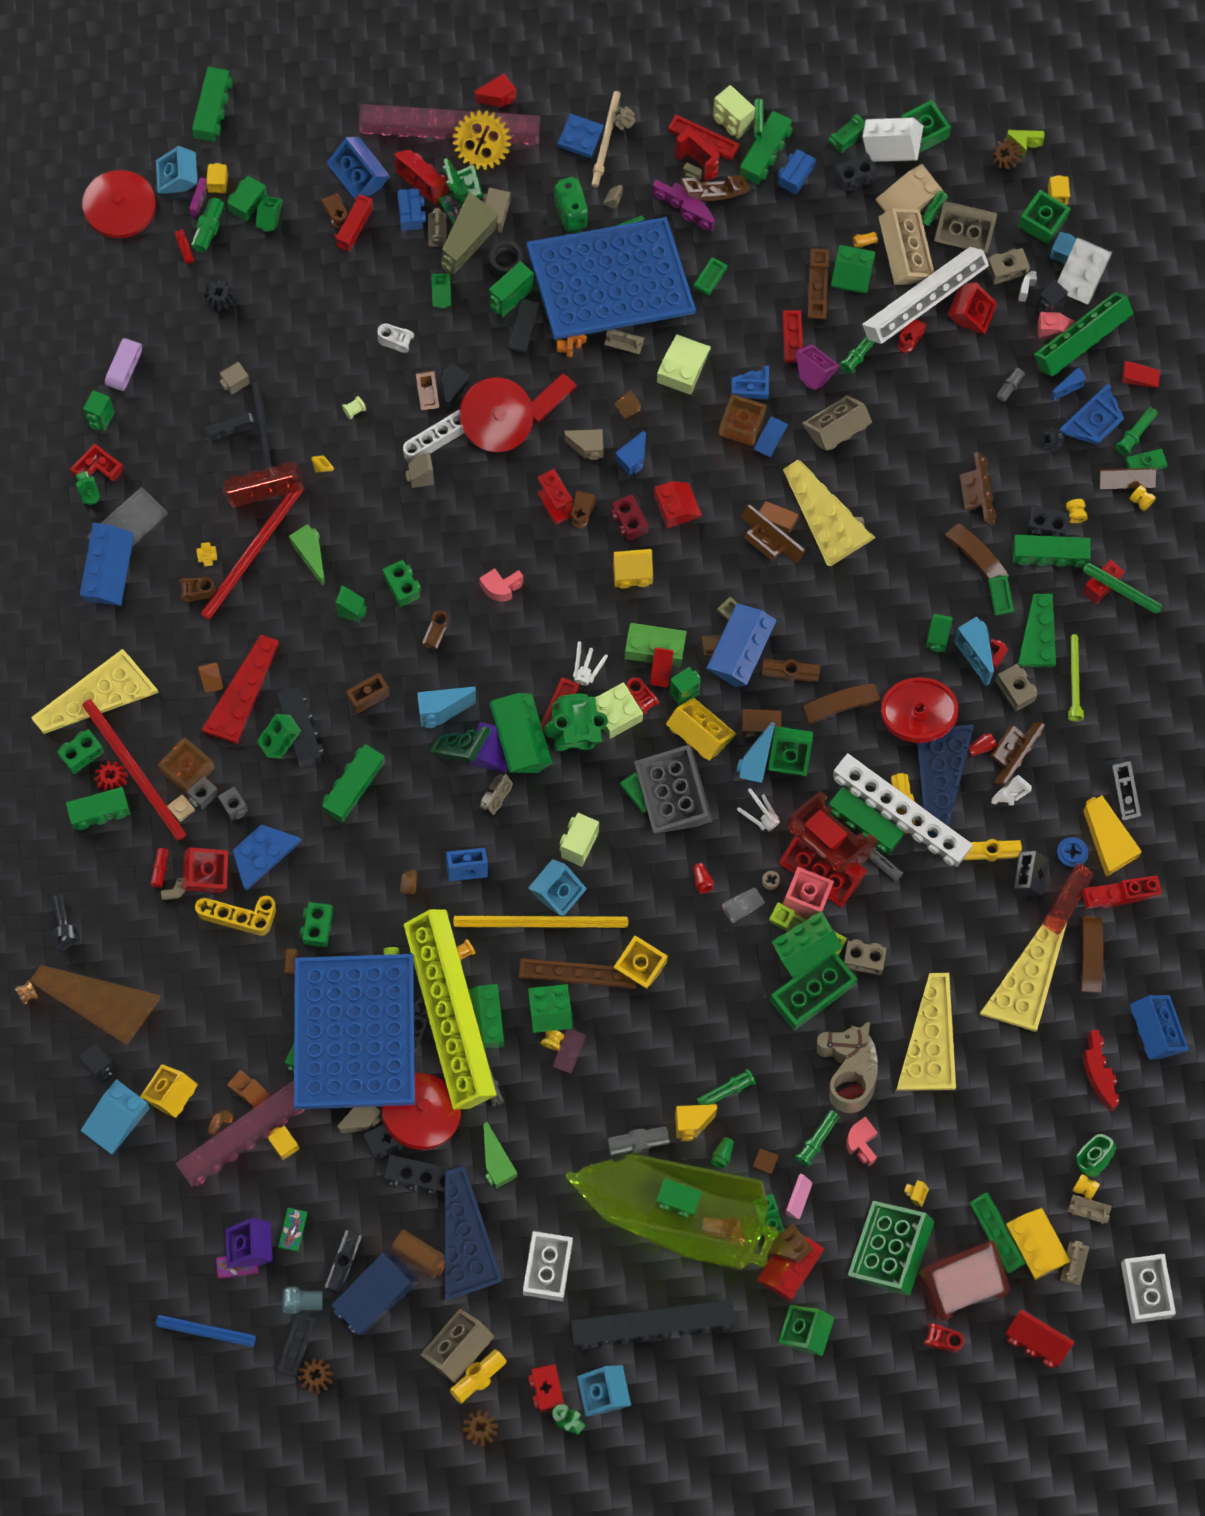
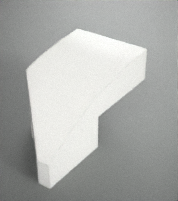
M1030 271L1025 276L1018 301L1026 302L1029 286L1035 287L1037 280L1036 271Z
M1017 775L996 793L991 802L993 804L1007 802L1009 805H1014V801L1029 793L1032 786Z

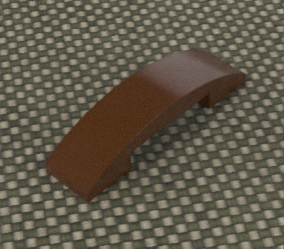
M728 176L725 181L699 182L698 178L681 179L687 195L699 200H723L742 195L750 190L743 176Z
M811 248L808 287V318L826 319L829 249Z
M959 523L944 535L956 549L960 548L983 572L982 576L987 581L989 578L1005 575L1009 578L1008 573L992 552L974 534Z
M866 684L821 697L804 705L803 709L808 723L812 724L825 720L830 715L858 706L866 707L879 703L881 699L875 684Z
M1082 916L1081 992L1101 993L1103 974L1102 917Z

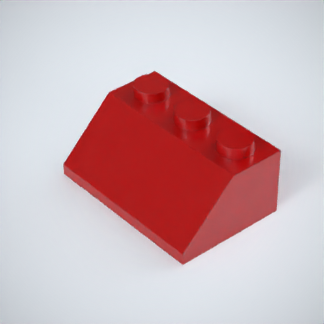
M406 150L394 154L396 173L413 188H418L419 192L432 204L436 205L439 198L450 192L447 185L448 179L444 175L438 174L431 164H426L418 153Z
M805 1237L813 1250L805 1258L797 1263L773 1254L756 1281L786 1301L791 1302L824 1251L823 1247L808 1237Z
M1022 1309L1015 1316L1004 1335L1008 1343L1015 1347L1019 1345L1024 1348L1026 1354L1033 1358L1037 1356L1043 1360L1042 1363L1051 1369L1053 1367L1057 1369L1074 1344L1073 1340Z

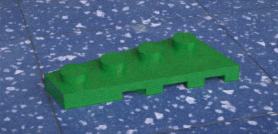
M1033 594L1018 661L1019 667L1056 666L1052 594Z

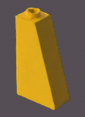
M1093 797L1086 802L1087 805L1083 812L1106 876H1109L1137 859L1142 851L1104 797Z

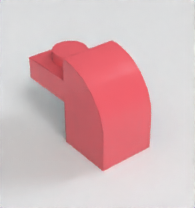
M496 569L479 578V585L486 595L500 602L512 599L511 590L519 589L523 583V575L519 570L504 580Z
M866 1117L851 1128L846 1145L850 1155L858 1151L857 1156L861 1162L867 1163L870 1166L876 1161L877 1157L866 1143L875 1138L878 1132Z

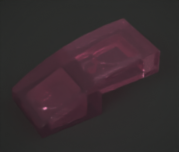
M567 1029L553 1067L572 1073L586 1034L573 1029Z

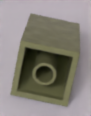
M471 192L468 194L442 249L441 267L452 274H455L494 232L497 225L498 214Z

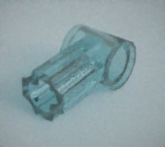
M296 1287L283 1289L282 1310L289 1314L298 1313L300 1310H322V1291H301Z

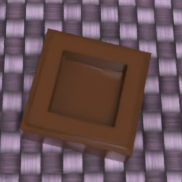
M760 1148L753 1168L771 1175L779 1155Z

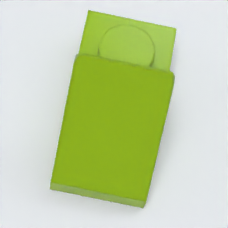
M1008 130L1006 138L1009 142L1012 139L1015 140V144L1021 146L1019 151L1023 152L1021 156L1025 158L1027 146L1033 148L1042 146L1044 131Z

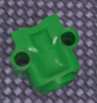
M587 694L564 695L551 705L553 719L545 725L544 732L547 737L553 739L554 751H565L568 748L591 750L595 744L602 742L601 730L608 724V719L604 713L597 712L596 697H589Z

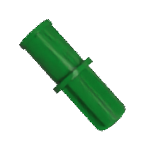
M939 191L931 204H928L927 210L921 217L925 225L930 226L937 213H940V208L948 197L945 192Z

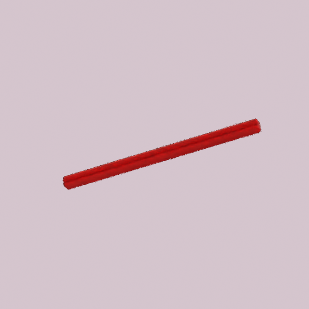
M295 483L202 610L201 614L205 619L209 620L302 493V486Z
M86 700L82 704L85 711L177 841L182 840L186 836V832L93 700Z

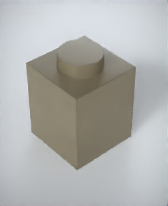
M239 362L220 372L221 380L219 382L222 388L228 390L231 395L250 384L249 376Z

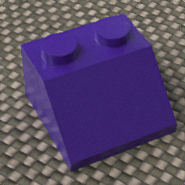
M479 722L477 731L481 730V727L487 726L491 732L478 752L477 757L473 762L469 763L507 774L508 765L497 727Z
M251 1218L226 1229L227 1268L261 1266L272 1261L270 1222Z

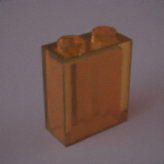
M402 1229L392 1245L393 1253L433 1279L436 1275L440 1276L445 1269L444 1254Z

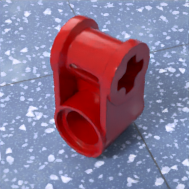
M915 319L905 326L899 336L898 349L903 353L911 352L918 339L924 333L927 324Z
M633 677L627 682L626 687L643 712V715L654 705H659L657 697L640 678ZM636 685L640 690L632 691L630 687Z
M928 1324L929 1332L923 1344L950 1352L961 1350L964 1344V1337L960 1332L937 1324ZM952 1337L958 1338L960 1345L952 1346L949 1343V1339Z

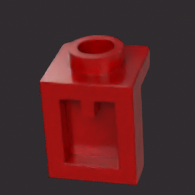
M992 639L990 649L993 651L991 655L995 672L1005 658L1009 648L1002 641Z

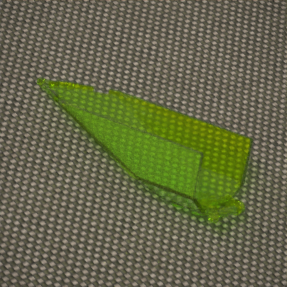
M633 1153L625 1155L626 1159L613 1162V1159L583 1167L578 1173L568 1172L566 1174L567 1180L571 1182L575 1189L594 1207L604 1220L687 1258L737 1269H743L750 1262L760 1267H765L768 1261L767 1255L774 1239L779 1234L776 1228L765 1226L768 1201L763 1181ZM664 1178L702 1191L693 1217L683 1218L677 1215L678 1212L671 1209L670 1212L658 1208L659 1205L655 1204ZM766 1235L760 1253L755 1254L761 1236Z

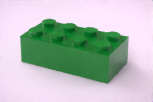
M835 952L800 973L773 993L770 1002L793 1031H795L854 987L857 978Z

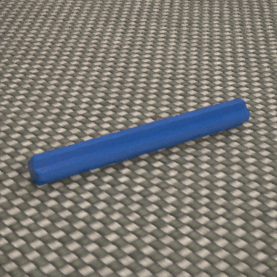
M159 1315L156 1321L158 1327L250 1347L254 1346L256 1340L254 1335Z

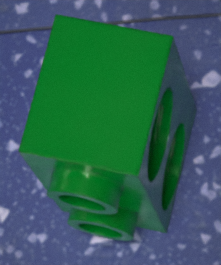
M93 390L83 408L85 417L92 429L105 431L114 415L112 402L109 396Z
M401 560L382 569L383 577L399 607L420 598L421 587L417 580H413L411 576L413 572L409 564L405 565L404 561ZM396 573L404 574L402 577L394 576ZM406 588L412 590L410 593L403 592V590Z
M690 667L670 680L669 692L679 706L699 695L701 678Z
M276 714L262 732L257 743L267 758H282L301 730L291 715Z
M88 729L85 732L81 731L70 743H64L57 753L74 775L103 754L104 750ZM86 742L92 743L88 748L83 747ZM71 753L77 754L73 759L67 758Z
M309 902L308 908H304L303 919L306 922L305 927L301 926L300 938H303L304 945L327 948L333 915L332 905ZM316 912L323 914L319 919H315L312 916ZM314 930L319 932V935L315 938L309 936L310 932Z

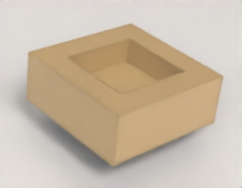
M183 794L167 806L179 822L195 811Z

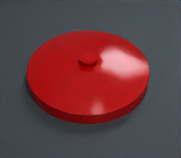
M125 170L110 171L100 175L90 183L83 196V211L88 224L96 232L110 238H127L138 234L150 224L156 210V199L150 184L140 175Z
M488 378L476 383L467 391L461 402L459 416L464 434L475 446L488 452H504L517 447L526 439L532 428L534 412L529 396L517 383L505 378Z
M910 678L895 684L886 693L881 707L882 719L886 728L902 740L914 743L931 742L945 736L954 727L958 718V702L954 693L945 684L930 678Z
M415 1073V1105L381 1106L382 1121L388 1133L402 1145L418 1150L433 1149L446 1143L455 1133L461 1116V1109H453L446 1083L438 1077L425 1073Z

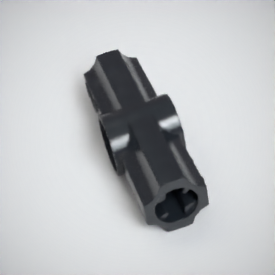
M345 1231L338 1253L334 1257V1263L325 1285L326 1289L335 1293H342L348 1274L353 1267V1261L362 1235L352 1231ZM343 1257L349 1259L348 1265L344 1267L338 1264V1261Z

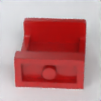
M688 127L676 138L675 157L680 161L688 154L704 168L703 181L713 180L719 173L720 154Z
M552 469L539 476L538 481L542 485L543 490L537 492V495L555 525L571 518L572 498L556 471Z

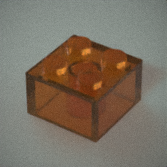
M731 394L720 425L719 435L754 446L766 415L767 405Z
M185 737L158 764L160 772L186 794L202 776L206 778L215 769L213 761Z

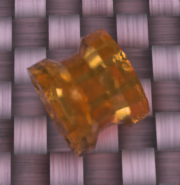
M30 980L26 981L23 986L18 985L15 987L24 1005L28 1003V1000L38 998Z

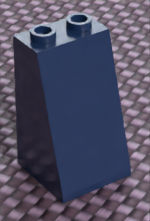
M393 1252L382 1253L332 1306L335 1308V1314L340 1319L344 1318L349 1323L348 1328L354 1334H365L420 1281Z

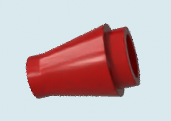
M984 733L969 745L968 751L973 757L994 750L993 748L997 744L991 733Z
M699 863L693 866L696 889L702 894L712 891L714 889V881L704 864Z

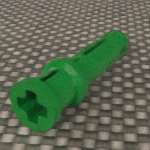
M866 336L856 349L850 350L847 358L839 363L840 368L847 374H852L858 363L863 362V356L875 342L868 340Z
M1148 407L1131 431L1125 432L1121 442L1115 445L1116 450L1120 454L1128 456L1131 453L1132 447L1139 443L1141 434L1158 415L1155 409L1152 410V407Z
M747 1068L744 1073L737 1077H730L729 1082L697 1098V1102L699 1105H712L734 1092L739 1094L742 1089L751 1084L754 1086L756 1082Z
M829 1110L810 1140L808 1139L804 1142L805 1146L799 1154H796L795 1159L802 1165L810 1167L811 1160L816 1153L820 1152L822 1142L840 1118L836 1112Z

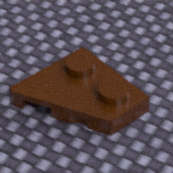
M792 1223L764 1250L769 1255L775 1254L780 1258L790 1259L793 1262L799 1263L813 1248L799 1229Z

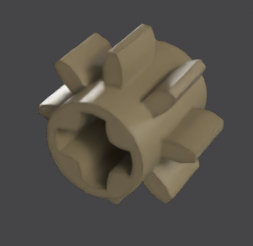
M627 106L624 109L620 107L613 114V119H615L613 123L621 130L624 127L628 129L635 122L633 117L635 113Z

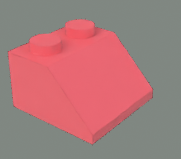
M797 867L782 905L794 910L795 914L805 919H810L811 916L823 911L834 881Z

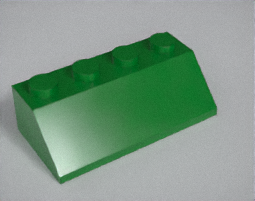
M517 693L489 702L509 772L539 773L551 765L552 760L533 695Z

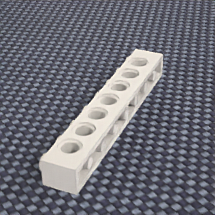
M848 753L834 770L833 777L839 785H845L854 796H860L866 800L865 803L869 807L877 808L881 811V815L887 820L892 819L897 823L896 825L902 831L907 830L912 834L914 840L926 844L932 853L941 855L943 860L950 866L958 867L971 850L973 844ZM855 774L859 777V780L853 781L849 776ZM872 786L874 787L875 791L868 792L866 791L865 787ZM887 797L891 802L885 804L881 801V798ZM902 808L906 811V814L899 815L896 810ZM919 820L922 825L914 826L912 821ZM929 831H934L937 834V837L931 838L928 836L927 833ZM950 843L952 844L953 848L946 849L944 848L943 844Z

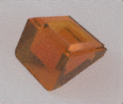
M630 390L615 403V406L623 417L627 418L639 411L641 404Z
M721 635L702 637L704 655L713 654Z
M416 870L408 871L402 875L400 892L415 893L417 882Z

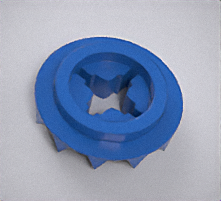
M1066 838L1058 846V859L1062 861L1063 865L1070 866L1071 868L1079 867L1087 860L1088 848L1079 838ZM1072 846L1074 852L1078 853L1075 854L1073 859H1071V855L1067 853V851L1069 852L1071 850Z

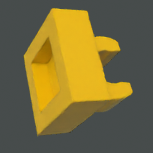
M917 1180L915 1187L907 1184L904 1192L907 1193V1196L911 1197L910 1199L914 1205L922 1207L929 1188L924 1182Z

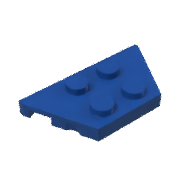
M1110 385L1104 386L1061 427V434L1096 445L1104 440L1124 419L1121 410L1118 409L1116 398L1111 393Z
M260 825L233 850L244 889L247 891L293 850L301 842V839L297 836Z

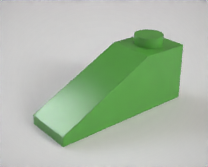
M307 524L289 536L290 543L323 586L325 580L318 539L320 535L315 528L311 529Z
M486 1122L484 1123L487 1172L485 1177L489 1184H494L497 1189L516 1178L517 1172Z

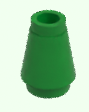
M727 1137L722 1139L711 1155V1163L714 1166L724 1169L726 1165H729L734 1141Z

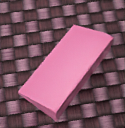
M802 1174L798 1176L785 1212L787 1216L795 1219H800L812 1186V1182Z

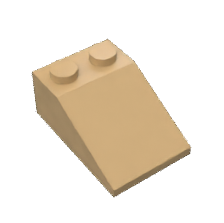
M923 164L906 173L876 199V202L884 212L891 208L917 209L922 213L927 210L928 204H931L937 193L943 190Z

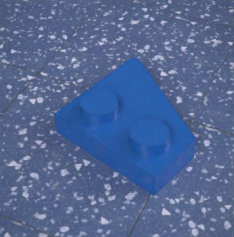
M764 366L763 370L755 373L750 371L745 375L732 378L731 397L768 399L769 366Z

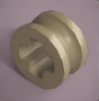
M775 871L766 872L762 879L763 886L768 890L776 889L780 882L779 874ZM767 877L775 878V884L767 883Z

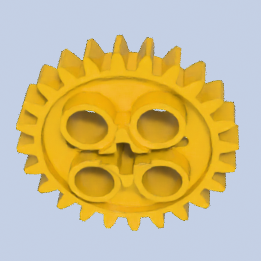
M478 110L477 115L472 111L470 113L471 118L465 115V122L459 121L461 127H455V130L459 133L453 134V137L457 138L453 144L458 145L455 151L461 152L458 158L464 156L463 163L470 161V166L476 164L477 169L480 168V165H483L484 170H486L487 164L493 168L494 162L499 165V158L504 160L506 157L503 153H509L506 147L511 146V143L507 142V140L511 139V136L506 135L510 129H504L506 122H499L501 116L495 119L494 112L491 116H488V110L485 111L484 115L481 114L480 110ZM473 124H480L482 131H474ZM486 125H489V130L484 138L486 142H483L479 153L476 155L475 151L480 142L478 138H481ZM491 131L498 133L499 137L497 140L490 138L489 133ZM472 140L475 143V148H468L466 141ZM489 148L491 155L485 156L482 153V149Z

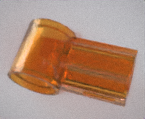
M709 1216L703 1221L702 1230L704 1234L726 1238L731 1244L740 1243L744 1239L740 1220L736 1217H730L725 1220Z

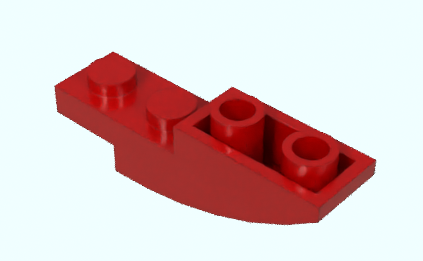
M1156 875L1122 880L1116 884L1084 888L1082 894L1086 909L1096 907L1103 909L1159 896L1162 894V890Z
M1091 1030L1088 1034L1090 1050H1085L1083 1053L1085 1069L1096 1095L1109 1111H1114L1119 1104L1118 1093H1115L1114 1090L1116 1075L1115 1073L1112 1074V1068H1104L1106 1067V1057L1102 1055L1101 1050L1104 1046L1103 1036H1100L1099 1030Z

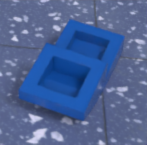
M771 417L760 435L754 450L772 457L788 424Z

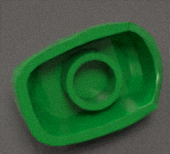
M1098 1134L1079 1151L1076 1158L1083 1174L1089 1177L1098 1176L1109 1164L1116 1150V1145L1110 1137Z

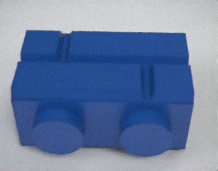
M796 150L794 155H789L786 167H781L777 174L779 178L778 185L794 194L798 193L815 166V158L808 154L806 155L800 150Z
M418 188L398 190L401 230L422 229V222H426L425 211H421V206H424V196L420 195Z

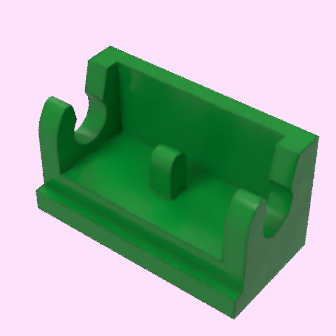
M857 114L835 134H831L828 138V142L841 154L863 137L865 121Z

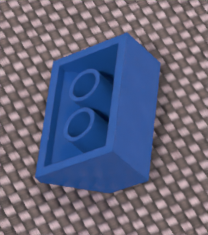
M346 137L327 161V165L353 198H358L359 194L366 197L381 189L390 177L360 137Z
M1150 995L1130 1004L1132 1016L1136 1020L1138 1033L1143 1040L1145 1053L1149 1059H1162L1189 1050L1170 995Z

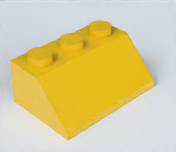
M695 698L678 706L666 723L673 733L682 737L686 744L695 748L703 758L708 760L717 756L737 734Z
M1042 1208L1024 1214L1006 1224L1034 1280L1071 1262Z

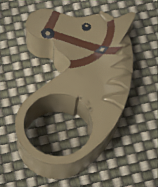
M869 1022L861 1028L851 1026L850 1029L841 1033L823 1032L817 1039V1053L822 1057H833L842 1064L831 1079L829 1097L833 1106L845 1113H855L862 1110L872 1098L875 1090L878 1062L875 1045L869 1036ZM855 1081L862 1085L864 1094L857 1099H844L837 1094L835 1088L841 1083Z

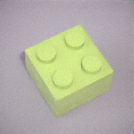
M731 85L715 97L714 120L718 124H722L730 135H734L739 139L753 127L755 107Z
M624 682L596 697L597 712L604 713L608 719V724L603 729L609 739L643 721V712Z
M577 813L576 817H572L568 824V834H564L561 838L559 850L561 851V858L582 867L598 836L599 822Z

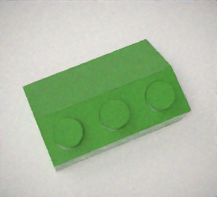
M630 623L625 659L653 663L656 647L674 650L672 666L681 667L687 631Z

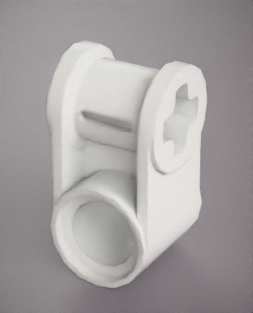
M386 323L379 326L378 342L382 346L403 353L409 351L408 345L414 337L413 332ZM388 333L390 336L384 337L382 334Z

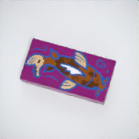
M199 178L190 205V213L193 218L198 219L208 190L206 178Z
M227 1256L216 1258L219 1279L259 1274L258 1266L227 1268Z

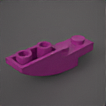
M658 180L654 182L652 194L657 199L665 200L675 208H681L680 216L685 220L692 221L703 229L713 231L715 220L701 200L688 196L684 187L676 182L673 187Z

